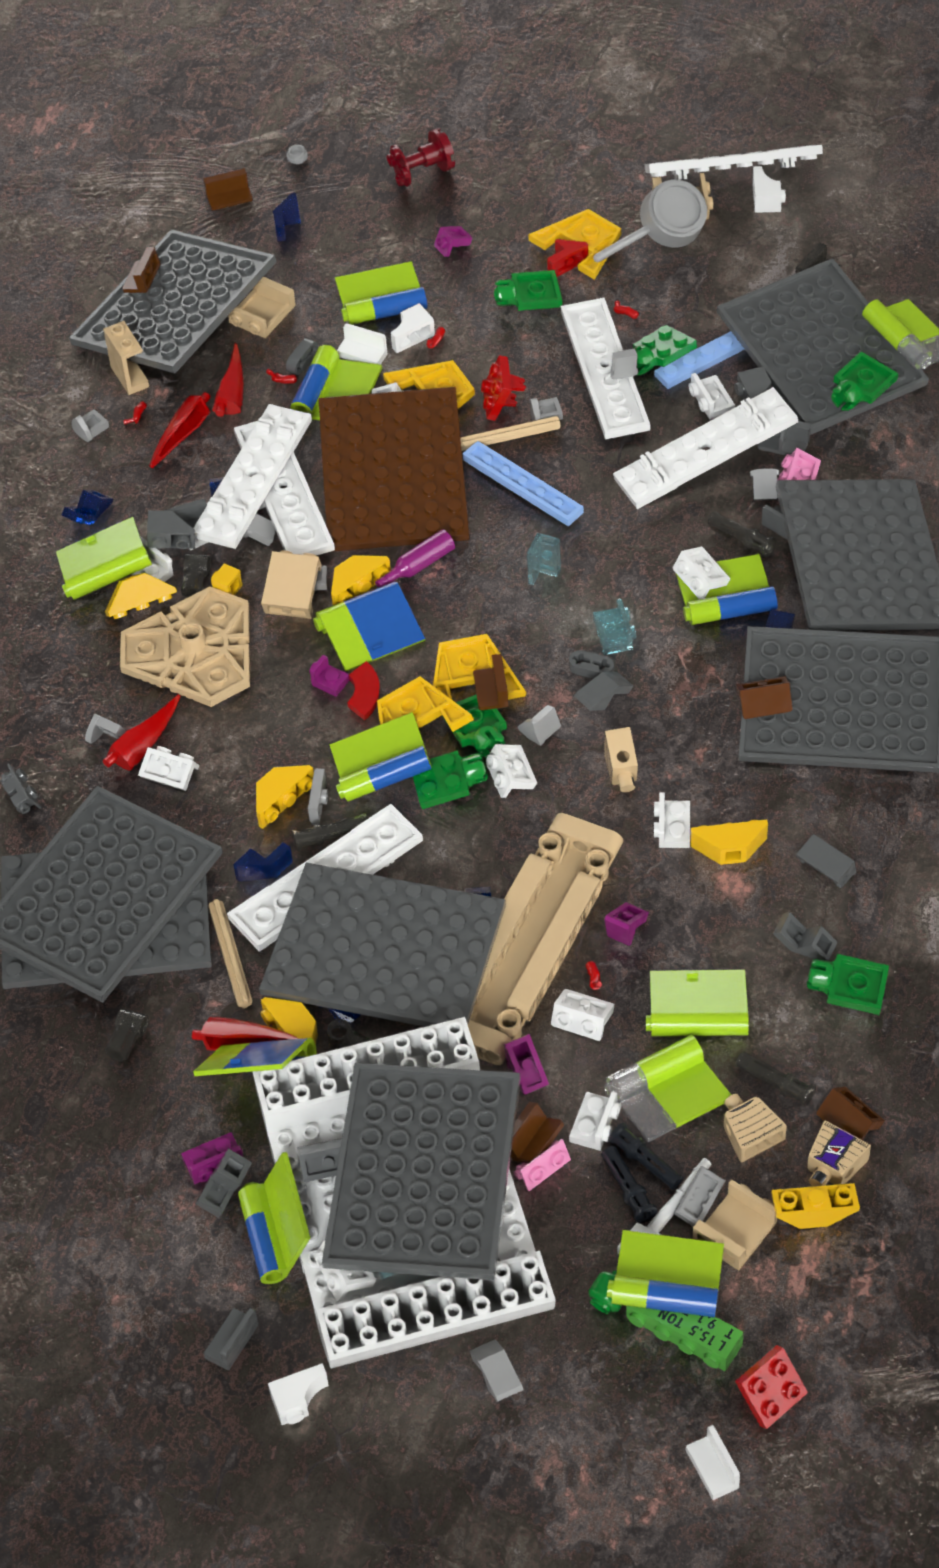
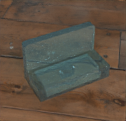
M540 533L536 534L527 552L528 584L534 585L539 572L558 577L561 571L560 538Z

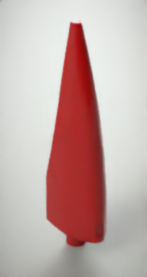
M236 343L233 347L229 367L220 382V387L213 404L212 411L219 417L224 416V414H238L242 409L243 369Z
M203 392L201 396L191 395L185 399L161 436L152 456L150 468H154L186 437L194 432L210 414V410L206 405L211 398L208 393Z
M178 694L156 714L141 724L127 730L111 745L107 757L103 759L104 765L111 767L116 763L121 768L131 771L144 758L147 748H152L165 730L181 696Z
M214 1016L207 1019L202 1030L194 1029L192 1031V1039L203 1041L206 1049L216 1051L222 1045L300 1039L269 1026Z

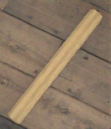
M558 416L463 436L460 437L461 451L467 450L477 441L487 446L558 430L561 426Z
M214 899L213 902L209 903L208 907L237 1005L245 1009L252 1005V997L222 901Z

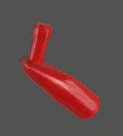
M615 301L613 310L616 314H625L632 319L638 318V311L629 306L620 305L619 301Z
M438 327L435 335L427 340L428 348H434L442 340L445 334L443 327Z
M271 369L266 370V373L272 377L274 382L282 384H295L297 382L296 375H282L280 373H273Z
M141 401L134 408L133 418L124 419V425L132 422L137 424L140 421V417L147 407L145 402Z
M589 961L585 965L590 975L589 985L591 989L598 990L602 986L600 972L595 962Z

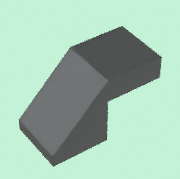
M617 671L602 672L578 690L574 697L590 711L605 710L614 694H629L633 685Z
M790 912L782 914L773 933L790 951L812 959L829 961L837 944V941L822 926L806 929Z
M228 1149L207 1180L195 1204L219 1218L233 1192L241 1185L252 1162Z

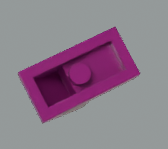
M625 902L606 915L605 926L607 936L630 946L636 928L646 922L649 912Z
M530 1034L504 1044L508 1069H513L514 1073H520V1090L523 1095L549 1085Z

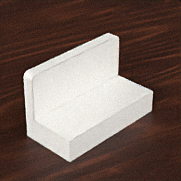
M346 323L343 327L345 339L337 349L339 358L381 365L387 356L386 336Z
M711 1425L707 1427L706 1437L686 1445V1452L712 1500H715L739 1489L740 1473L715 1427Z

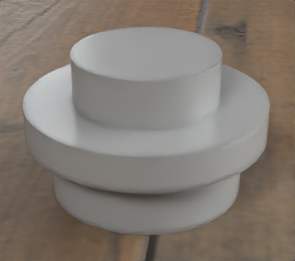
M296 144L289 147L286 156L290 163L301 164L307 160L308 153L302 145Z

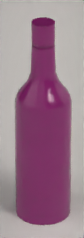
M441 529L400 556L396 561L395 567L375 581L377 587L387 585L401 577H413L455 549L452 537L447 531Z

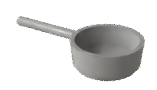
M674 179L662 182L645 196L641 204L640 218L643 227L595 254L593 257L594 261L600 262L647 234L657 243L667 247L677 248L690 244L698 237L706 221L707 205L703 195L695 186L683 180Z

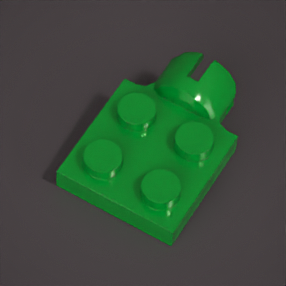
M555 270L511 273V279L495 281L494 285L497 288L494 289V298L497 306L516 305L518 311L560 308L562 306V297Z
M668 325L662 326L648 336L643 337L633 344V349L635 348L637 353V375L647 373L656 365L665 367L696 349V339Z
M860 352L834 375L833 382L837 386L833 389L831 399L837 408L844 402L847 403L841 408L843 411L853 409L862 401L872 404L897 381L899 373Z
M477 695L456 702L474 718L473 721L452 732L462 747L472 745L481 756L487 758L490 754L488 750L493 749L495 744L505 745V738L501 732L507 729V723L497 708L479 710Z
M458 750L429 759L432 769L413 776L422 810L470 795L469 788L472 785L488 780V774H485L486 767L481 754L475 753L460 757Z
M837 954L835 961L832 962L813 959L809 970L807 988L824 992L827 995L828 1004L879 1015L889 965Z

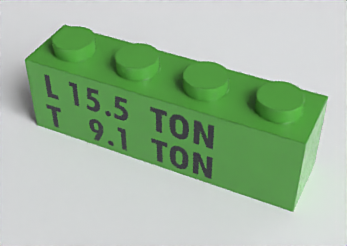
M626 1306V1317L633 1325L649 1329L660 1340H669L678 1345L679 1349L684 1353L700 1357L712 1368H720L726 1372L743 1345V1331L717 1317Z

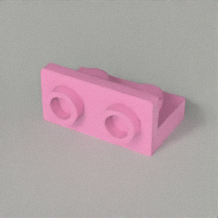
M796 448L791 455L787 454L781 464L783 471L777 480H816L821 460Z

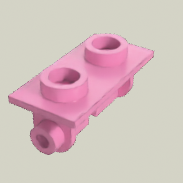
M563 1139L552 1142L545 1152L530 1163L523 1162L516 1166L514 1175L518 1180L523 1179L528 1191L532 1190L571 1160Z

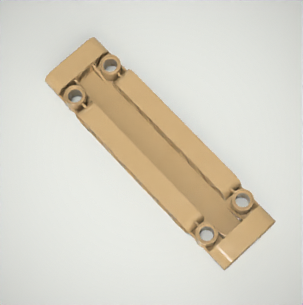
M558 813L547 833L539 838V848L536 853H531L526 859L504 898L506 900V907L468 1023L478 1059L494 1065L503 1064L506 1058L504 1044L520 1038L523 1025L526 1021H530L533 1018L599 897L603 881L608 878L609 868L623 844V838L617 832L568 814Z

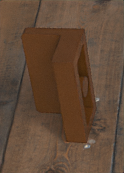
M245 168L203 178L205 194L212 211L253 201L248 187Z
M146 247L140 261H135L122 287L124 293L148 292L161 265L155 247Z
M495 654L492 655V668L473 671L479 710L508 707V690L502 655Z
M785 676L736 684L744 719L786 713L793 710L790 684Z
M847 1087L832 1088L816 1112L823 1121L826 1120L862 1141L869 1131L880 1129L885 1122L883 1118Z
M529 1102L515 1121L511 1149L512 1160L530 1163L545 1152L563 1128V1121L546 1117L538 1103Z

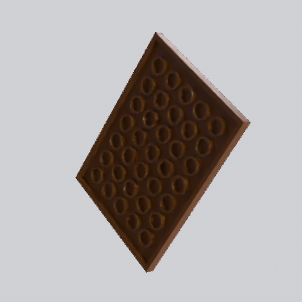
M456 387L318 398L326 527L335 548L331 552L418 545L441 529L447 531L453 541L469 540Z

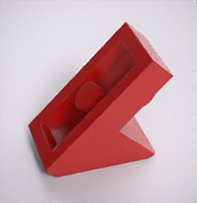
M556 239L555 254L547 258L548 271L555 270L556 277L577 267L580 262L588 257V244L582 241Z

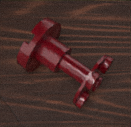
M441 128L429 131V143L418 147V152L405 157L396 145L390 147V154L386 156L387 162L390 167L394 168L396 182L400 187L411 185L410 169L423 164L424 167H429L437 164L444 172L455 167V160L451 161L450 156L454 154L452 145L445 132L440 133Z

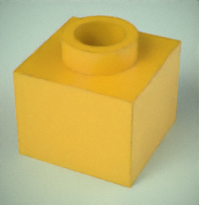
M225 563L218 571L214 572L211 578L213 588L232 595H236L243 586L240 570Z

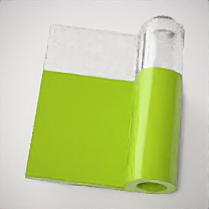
M876 299L864 308L862 316L915 369H925L929 365L939 362V328L909 299L888 307Z
M689 1035L608 1076L606 1084H604L605 1091L609 1097L611 1092L617 1093V1100L621 1104V1108L648 1142L723 1105L725 1100L731 1096V1093L705 1063L701 1046L693 1035Z

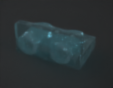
M622 599L616 600L617 608L593 612V620L604 655L633 650V639H636V630L634 625L629 624L631 620L628 606L624 607Z

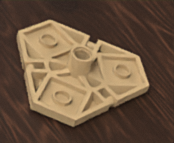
M208 587L170 606L171 612L164 615L161 611L121 631V673L142 679V681L157 685L160 688L168 687L173 693H179L181 696H186V698L193 699L210 707L250 687L248 600L213 587Z

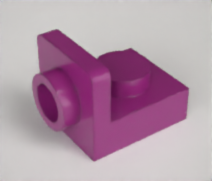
M461 226L440 227L434 247L444 257H449L452 247L470 246L473 238Z
M322 655L310 667L312 686L335 697L338 696L349 682V674L330 666L328 657Z

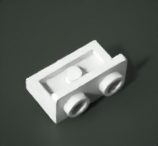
M696 373L691 374L689 391L693 397L697 398L700 410L705 412L709 419L717 418L735 408L734 402L716 375L700 380Z

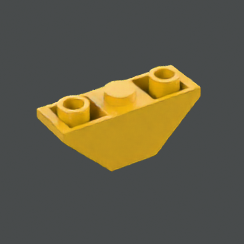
M353 555L334 568L331 591L332 604L335 605L368 592L370 588L376 585V580L391 571L390 559L387 556Z
M139 573L118 581L105 614L108 617L113 616L114 619H118L128 615L127 610L136 608V611L150 607L149 602L157 599L159 603L172 598L171 594L176 593L177 590L175 587L146 573Z
M310 765L274 767L256 783V812L260 828L263 829L269 823L274 822L281 812L287 807H291L298 797L311 789L314 775L313 767Z
M750 820L748 822H728L721 825L693 827L690 833V844L692 848L720 865L746 862L767 839L768 821Z
M268 997L261 999L263 1011L260 1014L266 1025L271 1024L273 1028L289 1033L297 1038H312L316 1045L318 1037L316 1021L302 1002Z
M854 1183L777 1189L771 1192L776 1218L799 1229L828 1227L860 1209Z

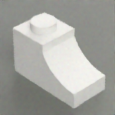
M754 166L753 196L755 213L781 212V203H785V189L781 190V182L769 178L763 172L762 166Z
M420 303L400 312L401 324L391 332L392 349L399 353L435 335L434 319Z
M323 1363L268 1383L270 1395L281 1425L287 1423L295 1424L304 1417L309 1416L308 1405L310 1400L318 1391L329 1386Z

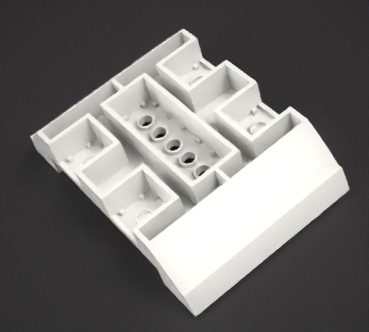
M465 1017L293 1060L283 1069L253 1071L274 1164L282 1152H287L311 1239L299 1258L303 1273L306 1276L319 1334L330 1369L555 1308L556 1300L540 1251H535L510 1169L508 1172L495 1280L372 1272L376 1279L373 1287L348 1291L342 1301H336L333 1293L328 1289L327 1281L321 1269L316 1264L315 1254L323 1240L326 1239L336 1176L303 1182L297 1147L342 1138L355 1063L480 1070L479 1059Z

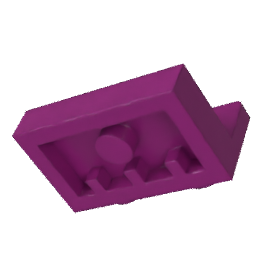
M232 1132L181 1153L194 1184L206 1182L228 1149L244 1157L242 1149L237 1145Z

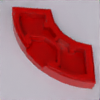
M367 661L349 674V681L354 685L355 690L353 696L347 702L348 708L364 721L376 709L378 705L377 700H379L380 695L377 673Z

